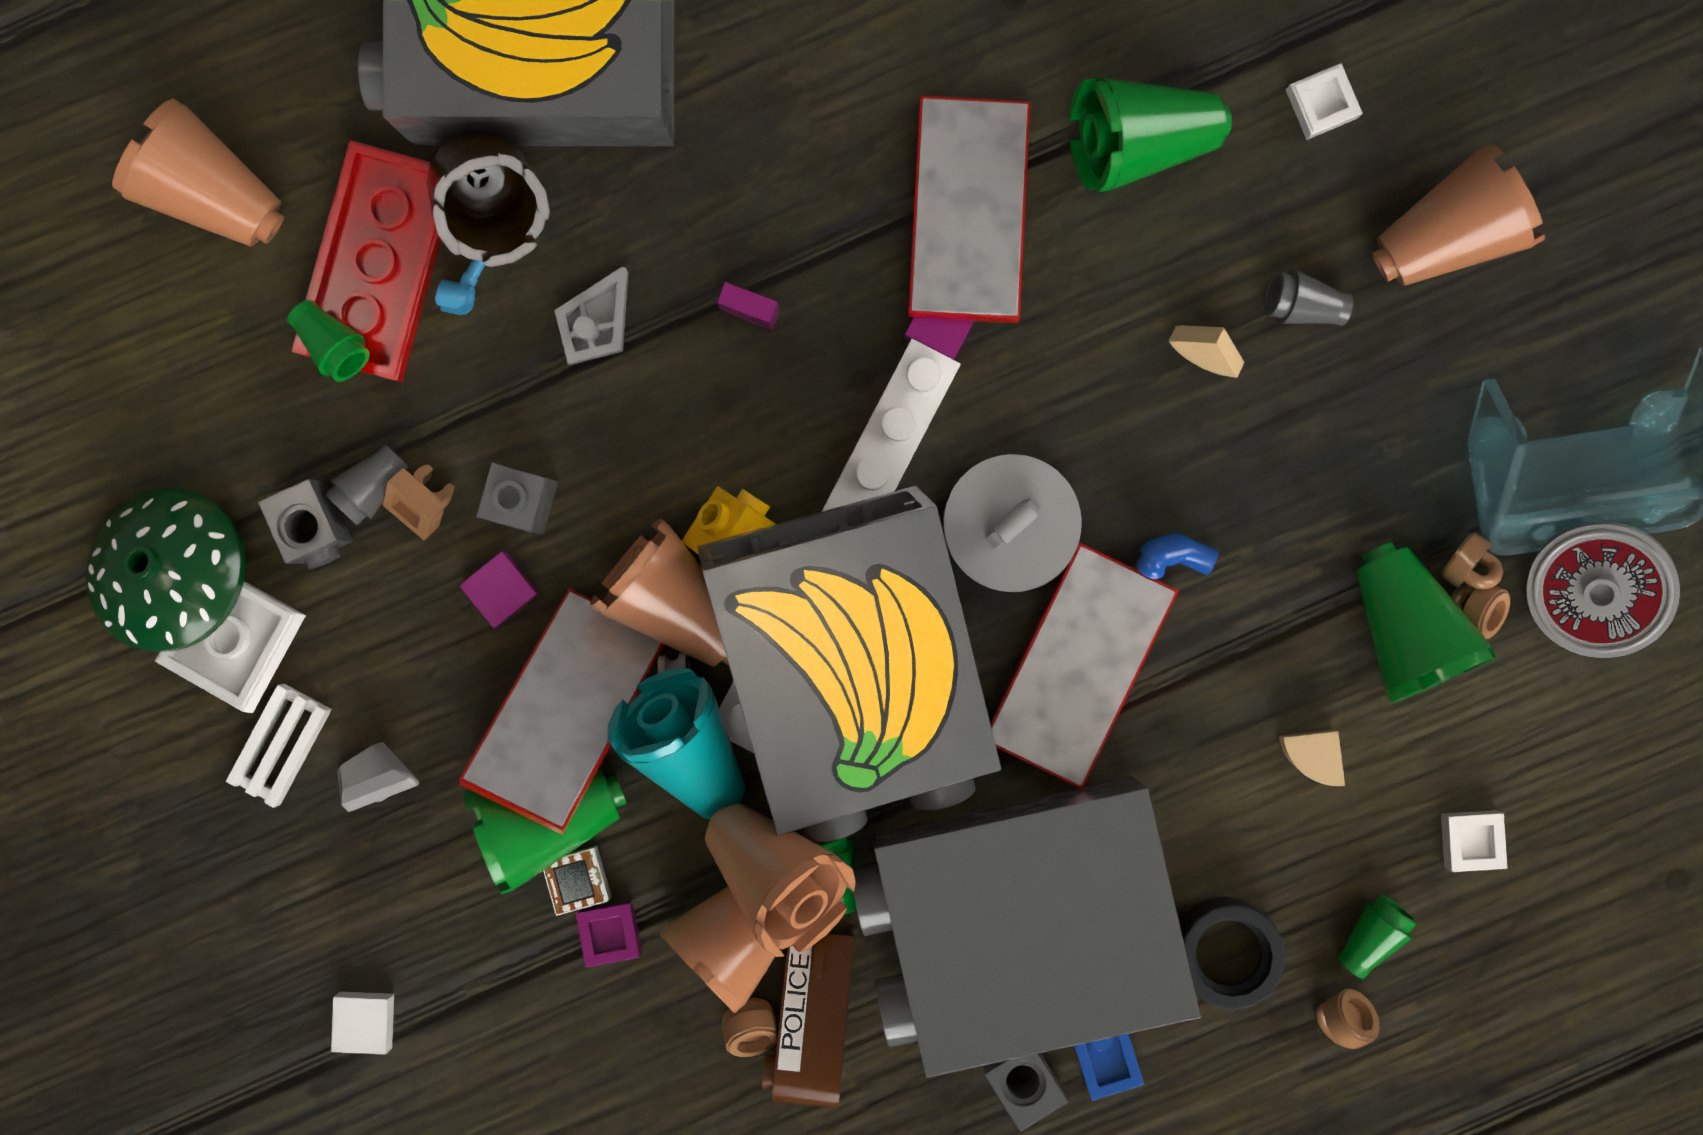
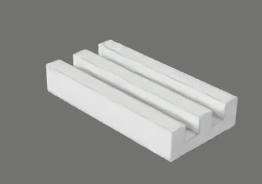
M286 684L277 685L226 782L235 787L240 785L246 789V793L253 797L260 796L264 798V803L273 808L281 805L332 709ZM288 700L293 702L254 776H250L249 773ZM304 710H307L312 714L273 787L265 784Z

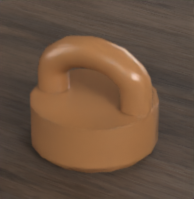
M1474 532V534L1470 533L1463 541L1441 574L1443 579L1457 588H1460L1465 582L1476 589L1483 590L1491 589L1501 581L1503 568L1501 562L1487 552L1492 543ZM1478 563L1488 569L1487 575L1481 576L1473 571Z
M1464 582L1460 588L1453 592L1451 598L1462 610L1465 600L1470 595L1464 606L1463 613L1485 639H1489L1498 632L1507 617L1510 608L1509 593L1506 589L1499 586L1480 590Z
M1344 989L1332 995L1317 1007L1316 1018L1318 1025L1327 1037L1340 1046L1357 1049L1373 1042L1378 1037L1380 1026L1376 1010L1369 999L1356 990Z
M749 998L745 1006H742L736 1013L728 1008L722 1017V1030L726 1049L734 1056L752 1057L770 1050L777 1043L779 1029L771 1004L765 999Z

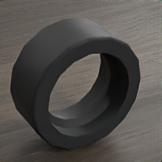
M1226 896L1204 900L1190 909L1179 923L1195 994L1211 1006L1229 1010L1253 1007L1270 996L1282 979L1286 961L1282 936L1265 914L1245 900ZM1227 920L1241 922L1251 928L1259 939L1261 949L1259 964L1252 974L1241 982L1230 985L1216 983L1206 977L1198 966L1196 956L1198 941L1205 930L1217 922Z

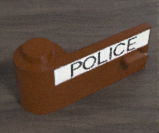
M827 934L812 947L802 952H798L793 946L787 948L776 1056L765 1055L762 1089L772 1090V1102L838 1108L855 936Z

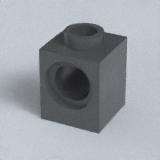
M491 463L476 517L527 532L544 534L558 481Z
M308 479L258 502L285 563H306L308 569L317 568L339 558L338 548L353 542L339 508L325 496V493L330 489L327 482ZM312 513L317 520L318 531L315 537L307 542L300 533V523L306 514Z
M1042 1053L983 1065L986 1078L1020 1132L1068 1103L1061 1083ZM1025 1065L1035 1070L1033 1078L1026 1084L1014 1085L1006 1080L1008 1073L1017 1066Z

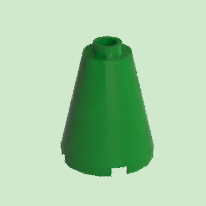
M1102 77L1085 79L1080 81L1076 87L1070 106L1069 122L1079 121L1080 138L1070 140L1071 154L1076 173L1082 185L1087 190L1096 189V192H1109L1219 149L1225 137L1231 131V112L1227 104L1223 103L1221 98L1212 92Z
M1390 542L1361 556L1365 565L1356 570L1384 692L1390 704L1444 683L1450 678L1471 671L1497 658L1491 644L1408 547L1396 550L1393 542Z
M599 767L564 834L561 835L469 789L463 791L467 812L474 809L477 815L476 826L472 828L495 885L499 884L501 895L514 891L619 820L620 816L617 808L627 804L616 774L605 777L601 767Z

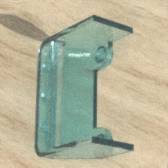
M1703 346L1698 350L1684 388L1657 391L1646 396L1634 410L1629 425L1626 427L1527 441V432L1522 422L1514 417L1495 378L1483 380L1467 446L1480 530L1484 539L1492 543L1489 550L1501 556L1540 551L1557 534L1573 526L1588 522H1617L1635 527L1647 534L1679 530L1699 521L1703 517Z

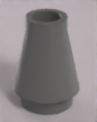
M1291 269L1287 273L1276 272L1268 284L1264 298L1265 314L1275 317L1278 324H1334L1343 326L1349 320L1353 309L1352 294L1341 292L1295 269Z
M384 444L377 452L330 480L334 485L325 493V496L358 525L367 516L370 519L374 517L384 501L387 482L402 468L407 470L409 466Z

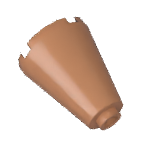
M173 98L162 103L143 123L152 130L147 133L140 144L131 140L116 167L112 187L126 200L249 247L254 246L259 240L268 244L277 234L285 219L283 215L278 213L281 201L186 105Z
M1489 143L1477 149L1376 238L1379 249L1372 253V257L1378 270L1387 282L1396 278L1402 286H1406L1523 251L1545 240V234L1533 232L1532 230L1543 224L1535 201L1515 166L1502 171L1494 160L1504 154L1498 146Z
M659 519L651 525L659 533L649 541L640 536L631 545L602 582L609 589V593L603 601L594 595L590 602V607L614 621L711 667H714L721 661L728 665V659L702 567L673 529L665 521Z
M739 803L723 807L711 817L705 834L706 845L757 942L765 951L775 957H783L784 955L780 949L793 946L798 952H802L812 947L832 930L847 909L841 902L847 886L854 892L856 884L853 869L841 857L794 831L777 835L773 819L745 804Z
M728 886L666 924L667 927L659 933L684 962L696 972L705 984L734 1013L742 1006H745L775 958L774 955L765 951L757 942Z

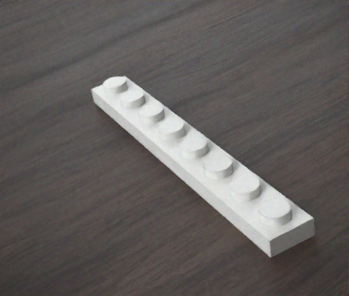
M911 339L822 511L891 493L896 490L958 371L960 363ZM733 681L719 710L730 741L754 753Z

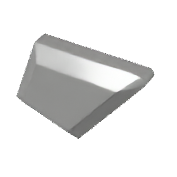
M625 267L614 271L554 310L569 365L623 352L629 274Z
M384 742L371 745L342 764L337 770L341 805L348 812L374 802H381L389 796L419 784V780Z

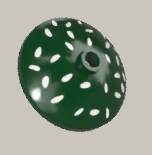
M160 488L141 493L118 507L104 522L93 541L86 570L88 597L93 611L100 623L111 635L131 647L154 652H171L193 646L215 632L224 623L237 603L245 577L246 561L243 541L234 521L228 513L208 497L180 488ZM147 556L148 565L146 569L141 572L142 561Z

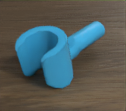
M472 260L467 270L463 273L460 283L445 279L441 280L435 296V302L440 306L441 311L465 315L472 310L475 300L474 287L485 267L483 261Z

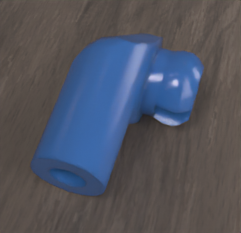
M1169 533L1144 543L1140 549L1142 555L1138 558L1136 567L1141 574L1151 579L1162 578L1166 567L1177 563L1202 574L1209 575L1217 561L1219 551L1180 533Z

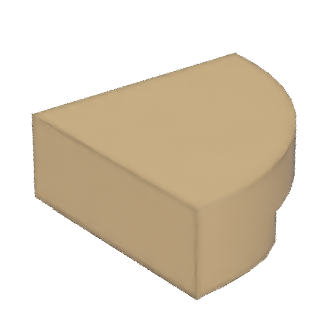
M1176 326L1169 339L1170 344L1187 360L1219 375L1237 378L1245 363L1224 327Z
M1330 729L1279 736L1285 756L1303 775L1321 784L1345 786L1339 731Z

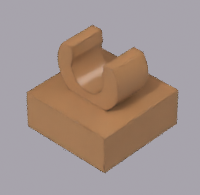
M430 465L421 466L415 471L413 476L402 468L387 482L383 506L425 541L439 528L444 508L450 503L455 487L449 483L441 491L431 492L424 486L432 475L433 468Z

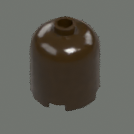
M473 131L458 134L444 143L431 160L426 183L437 234L455 255L461 254L468 259L483 261L485 266L494 267L514 263L533 251L537 245L535 240L543 230L545 220L549 218L550 210L543 184L517 146L498 134ZM467 174L473 177V181L467 178Z

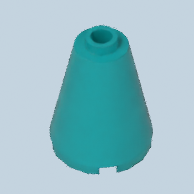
M687 668L665 670L645 679L637 685L642 693L629 705L624 699L621 700L608 723L607 740L621 759L705 819H711L723 807L739 804L742 801L746 790L745 782L713 689L703 676L702 678L697 677L693 670Z

